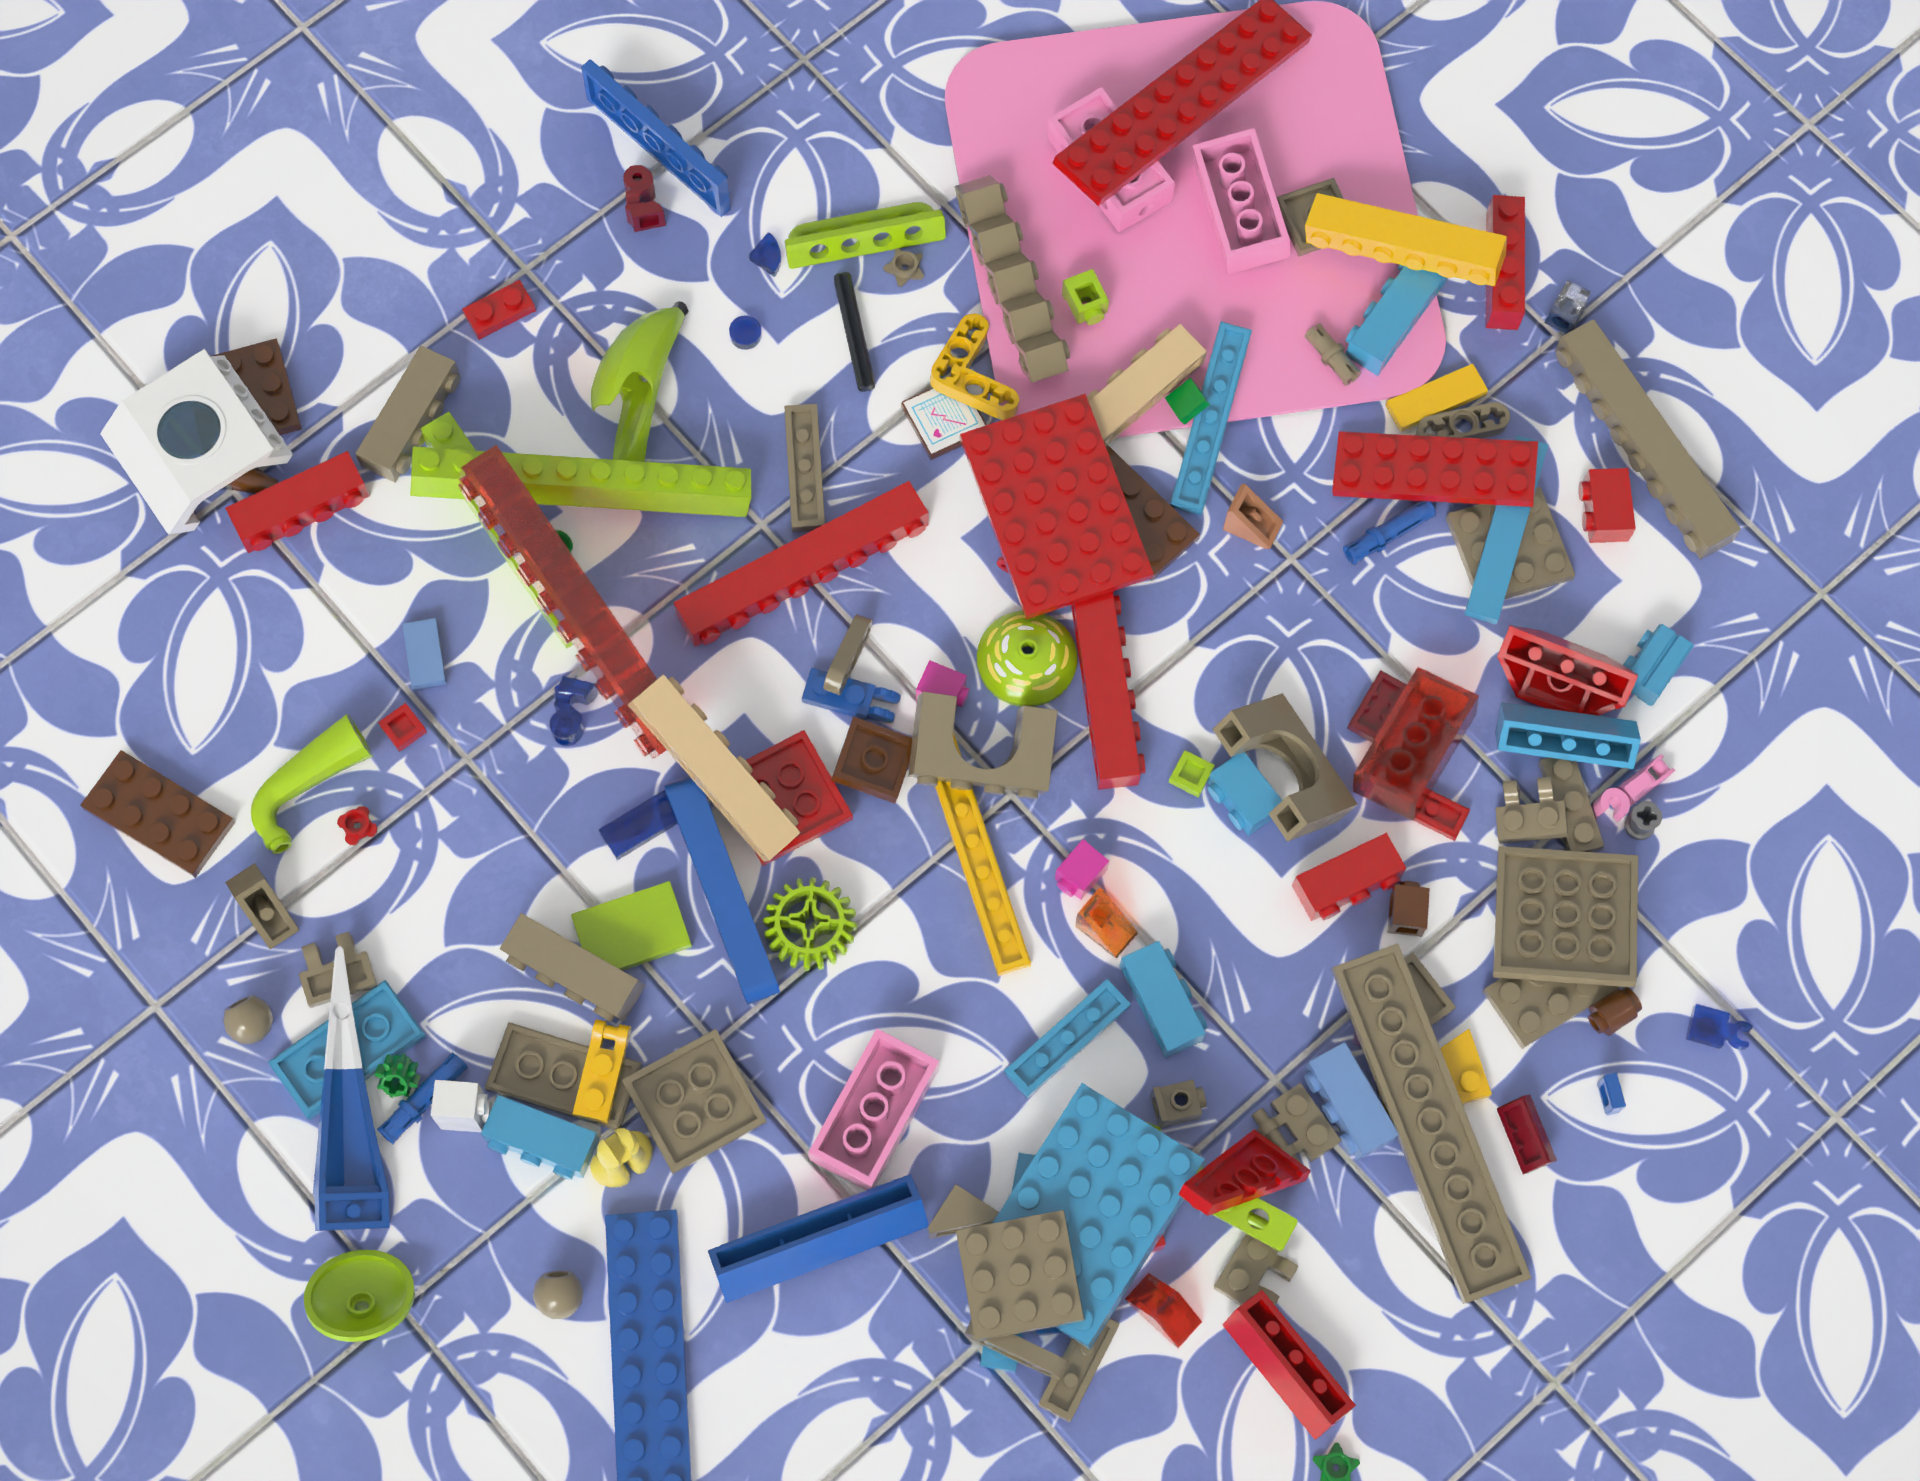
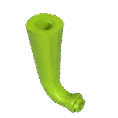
M348 714L321 733L263 783L255 794L251 804V820L255 830L263 838L266 848L272 851L273 854L285 852L292 845V838L289 832L279 827L276 819L277 812L284 803L332 776L374 757L358 726Z

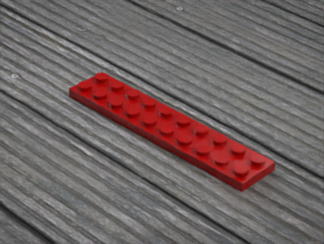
M1259 0L1054 157L1052 164L1097 206H1100L1307 45L1312 34L1274 0Z

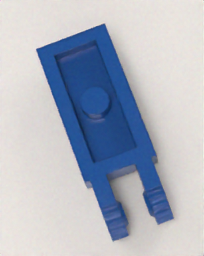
M811 668L801 698L803 703L863 720L869 718L882 721L883 723H893L895 713L880 707H871L873 699L890 704H899L901 694L887 688L876 687V685L849 678L842 694L837 695L823 689L828 672Z

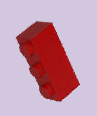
M1386 832L1297 875L1292 883V887L1310 920L1313 921L1321 917L1325 921L1340 913V907L1350 902L1353 906L1359 905L1371 897V892L1379 888L1387 891L1392 889L1395 884H1400V878L1403 876L1406 866Z

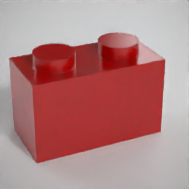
M1589 469L1578 486L1579 500L1584 501L1585 512L1582 514V528L1584 532H1588L1589 543L1628 542L1636 530L1629 469Z

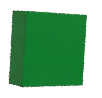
M1191 378L1165 397L1178 419L1184 425L1210 405L1195 381Z

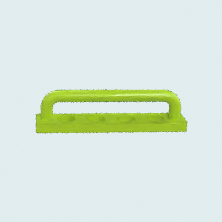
M912 202L803 223L794 227L790 231L788 239L784 241L788 267L795 269L944 240L946 238L945 219L942 210H934L927 203ZM912 226L920 227V230L915 234L905 233ZM878 233H889L888 237L883 240L873 239ZM850 238L858 240L852 246L842 245L845 240ZM822 244L826 246L821 252L810 251L815 245Z
M1259 1198L1211 1214L1279 1252L1285 1248L1298 1223L1296 1218ZM1252 1210H1264L1268 1215L1269 1221L1255 1214Z

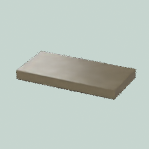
M508 1022L488 1076L485 1090L574 1117L572 1113L589 1046ZM624 1058L608 1124L578 1117L574 1118L613 1130L621 1128L631 1100L622 1083V1079L641 1070L642 1063Z

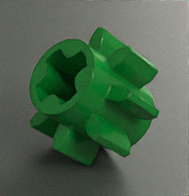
M404 1053L393 1057L389 1054L386 1055L384 1064H378L374 1075L380 1078L377 1089H382L390 1098L402 1095L409 1097L411 1088L418 1087L421 1077L419 1074H416L418 1062H413Z

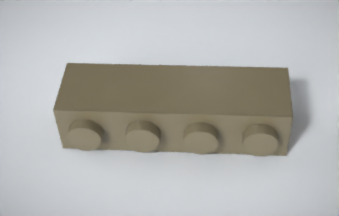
M420 345L355 453L361 467L396 483L401 474L404 475L408 471L412 462L413 446L421 447L425 442L421 428L432 422L433 419L435 420L441 416L445 399L449 393L455 392L459 385L460 374L454 360Z
M520 913L499 948L509 955L506 962L523 972L527 966L538 972L535 979L551 988L558 983L567 989L564 993L566 997L580 1005L585 1000L596 1005L593 1012L612 1022L614 1016L624 1022L646 986L638 979Z

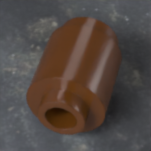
M1630 988L1615 989L1589 1007L1590 1015L1588 1020L1597 1033L1601 1034L1603 1032L1610 1036L1636 1019L1638 1012L1642 1010V1004Z

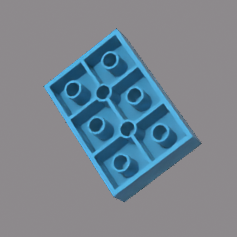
M1081 1083L993 1223L1064 1210L1085 1321L1055 1326V1328L1091 1350L1183 1203L1184 1198L1178 1195L1182 1185L1206 1165L1204 1158L1084 1083Z

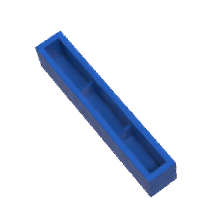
M911 1174L707 1251L725 1302L729 1303L927 1228L929 1223L921 1196Z

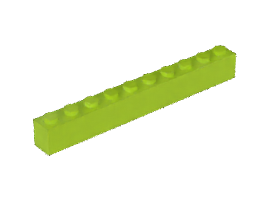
M413 446L410 496L746 517L751 501V469Z

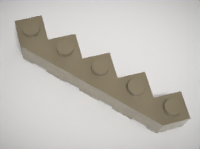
M989 175L954 186L961 217L965 227L969 226L971 230L974 250L980 265H984L987 271V283L996 305L1000 304L1002 309L1003 323L1011 344L1015 343L1019 351L1020 358L1018 361L1023 373L1031 382H1035L1069 371L1066 359H1070V351L1067 342L1061 340L1053 332L1050 321L1054 319L1053 307L1049 300H1045L1037 292L1035 280L1039 279L1037 267L1033 260L1030 261L1021 252L1019 241L1023 240L1022 230L1019 223L1014 222L1006 214L1004 202H1007L1008 198L1003 183H998Z

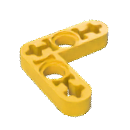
M976 313L965 315L933 364L930 384L936 391L997 419L1004 420L1014 417L1019 405L1018 393L1002 383L969 369L986 342L989 324L982 315ZM974 327L978 328L979 330H975L971 340L967 338L968 330H972ZM955 348H961L967 351L968 355L964 358H957L951 354V351ZM948 366L952 368L951 376L941 379L940 376L943 377L948 370ZM978 385L983 389V392L979 395H973L967 392L966 387ZM989 393H993V396L990 395V400H987ZM1004 400L1009 402L1006 403L1004 406L999 405V403H1002Z

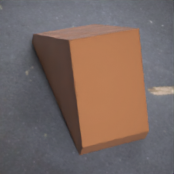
M1241 484L1227 511L1223 530L1262 548L1270 549L1284 521L1246 484Z

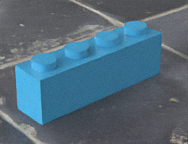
M1399 265L1398 270L1400 273L1395 279L1390 277L1384 284L1380 292L1383 295L1378 303L1372 301L1363 315V318H1365L1363 324L1360 327L1355 325L1349 332L1345 342L1349 343L1346 351L1348 358L1379 376L1448 278L1438 273L1422 269L1412 270L1407 266Z
M1501 702L1495 730L1497 749L1499 751L1634 769L1641 741L1637 721Z

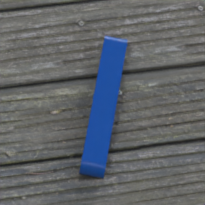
M690 776L664 785L747 1005L780 993L778 983L705 793Z

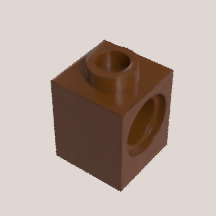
M1413 881L1400 882V885H1394L1390 893L1387 933L1423 936L1428 924L1430 888L1421 887L1420 883Z

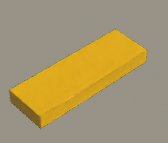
M1472 363L1387 400L1385 406L1401 433L1419 425V422L1424 417L1449 412L1487 395L1488 389Z

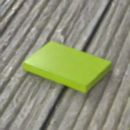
M670 881L571 914L581 947L622 971L692 947Z

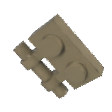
M1301 1083L1271 1102L1270 1105L1277 1113V1116L1270 1119L1263 1108L1251 1115L1259 1126L1257 1131L1297 1161L1299 1159L1296 1155L1303 1151L1309 1161L1313 1162L1341 1142V1139ZM1283 1125L1286 1126L1296 1142L1288 1145L1278 1131Z

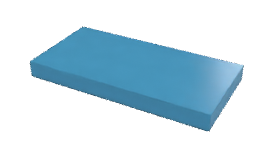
M386 980L352 1003L365 1080L375 1074L378 1064H384L386 1055L389 1054L392 1057L402 1055L426 1038L422 1029ZM329 1019L268 1062L308 1120L320 1113Z

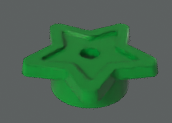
M1337 1442L1334 1443L1328 1455L1313 1457V1462L1321 1470L1320 1481H1351V1472L1360 1465L1358 1459L1346 1456ZM1333 1465H1338L1339 1470L1334 1471L1332 1468Z

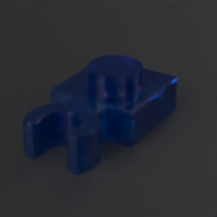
M1695 1004L1692 1007L1686 1040L1718 1049L1723 1047L1724 1040H1726L1733 1048L1745 1050L1749 1047V1042L1740 1040L1737 1036V1031L1741 1030L1749 1033L1753 1025L1746 1021H1738L1735 1024L1729 1023V1012Z

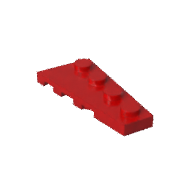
M1254 1129L1186 1181L1178 1195L1188 1201L1192 1207L1209 1216L1307 1180L1311 1170Z

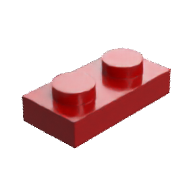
M518 280L462 308V311L478 340L535 312L536 308L523 284Z

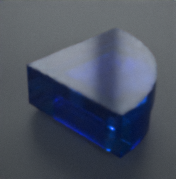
M768 232L751 251L749 260L775 277L781 266V251L775 237Z

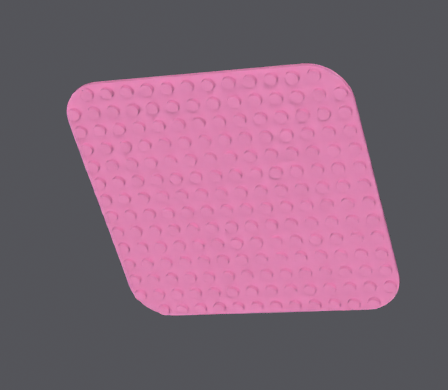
M1304 1L1280 5L1312 34L1309 43L1158 160L1175 182L1172 202L1120 233L1102 209L1052 164L1058 151L1047 138L1048 118L1100 87L1104 89L1119 108L1247 9L996 42L971 51L956 64L946 83L945 109L959 184L989 175L998 183H1003L1008 201L1004 202L1006 214L1014 222H1018L1022 230L1023 240L1019 241L1021 252L1030 261L1033 260L1037 267L1039 279L1035 280L1037 292L1045 300L1051 302L1054 311V319L1050 320L1053 332L1061 340L1067 342L1070 351V359H1066L1069 371L1035 382H1031L1026 377L1018 361L1020 358L1019 351L1015 343L1011 344L1004 326V317L1000 304L996 305L987 283L988 275L985 266L980 265L974 250L972 233L968 226L967 231L982 314L989 324L987 342L994 380L1014 389L1018 393L1019 405L1015 416L1085 393L1088 396L1096 389L1100 392L1108 385L1107 381L1113 373L1119 369L1125 371L1132 365L1131 360L1139 351L1144 348L1147 351L1156 344V338L1164 330L1170 328L1172 331L1179 324L1202 345L1207 353L1204 363L1172 391L1189 378L1193 379L1199 389L1202 390L1221 321L1252 330L1227 422L1392 399L1415 390L1431 380L1439 369L1446 346L1445 329L1437 295L1379 376L1351 360L1360 369L1361 375L1353 383L1351 382L1350 385L1345 386L1329 365L1325 366L1322 363V356L1306 340L1305 334L1313 326L1315 327L1316 324L1321 323L1337 344L1341 343L1345 348L1344 353L1346 354L1349 343L1345 342L1349 332L1355 325L1360 327L1365 321L1363 315L1372 301L1379 302L1383 296L1380 292L1386 281L1390 277L1395 279L1400 273L1398 270L1400 264L1382 263L1374 258L1361 255L1351 256L1343 251L1331 248L1320 249L1298 257L1290 239V258L1228 275L1194 166L1192 145L1255 128L1276 197L1334 178L1343 198L1346 200L1418 216L1379 45L1373 31L1361 17L1343 6L1324 1ZM1093 269L1109 300L1108 313L1104 314V319L1097 324L1088 325L1086 321L1078 324L1067 301L1062 297L1063 280ZM1164 397L1117 438L1190 428L1193 419L1184 425ZM1004 400L1002 403H1000V406H1004L1006 403L1009 402Z

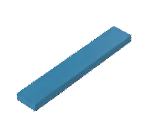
M1222 321L1219 324L1201 390L1210 405L1193 419L1170 503L1175 509L1197 515H1202L1252 333L1250 329Z
M1517 435L1515 438V440L1519 441H1535ZM1539 441L1535 491L1549 445ZM1495 506L1464 615L1497 624L1531 507Z

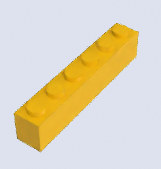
M1320 193L1316 194L1305 224L1306 243L1312 244L1317 248L1340 250L1351 256L1361 255L1370 257L1382 263L1391 262L1404 265L1412 270L1422 269L1438 273L1446 278L1456 277L1465 279L1476 285L1486 284L1495 286L1506 256L1507 236Z

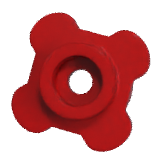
M359 806L339 816L337 825L344 830L347 844L357 845L359 840L367 836L373 837L376 835L378 829L376 824L371 822L369 818L370 811L367 807ZM356 823H360L359 828H354Z

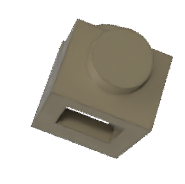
M1194 1080L1163 1087H1153L1150 1094L1160 1128L1198 1120L1202 1116L1201 1108L1207 1107L1203 1088H1196ZM1178 1095H1183L1187 1099V1104L1179 1106L1175 1103L1174 1098Z

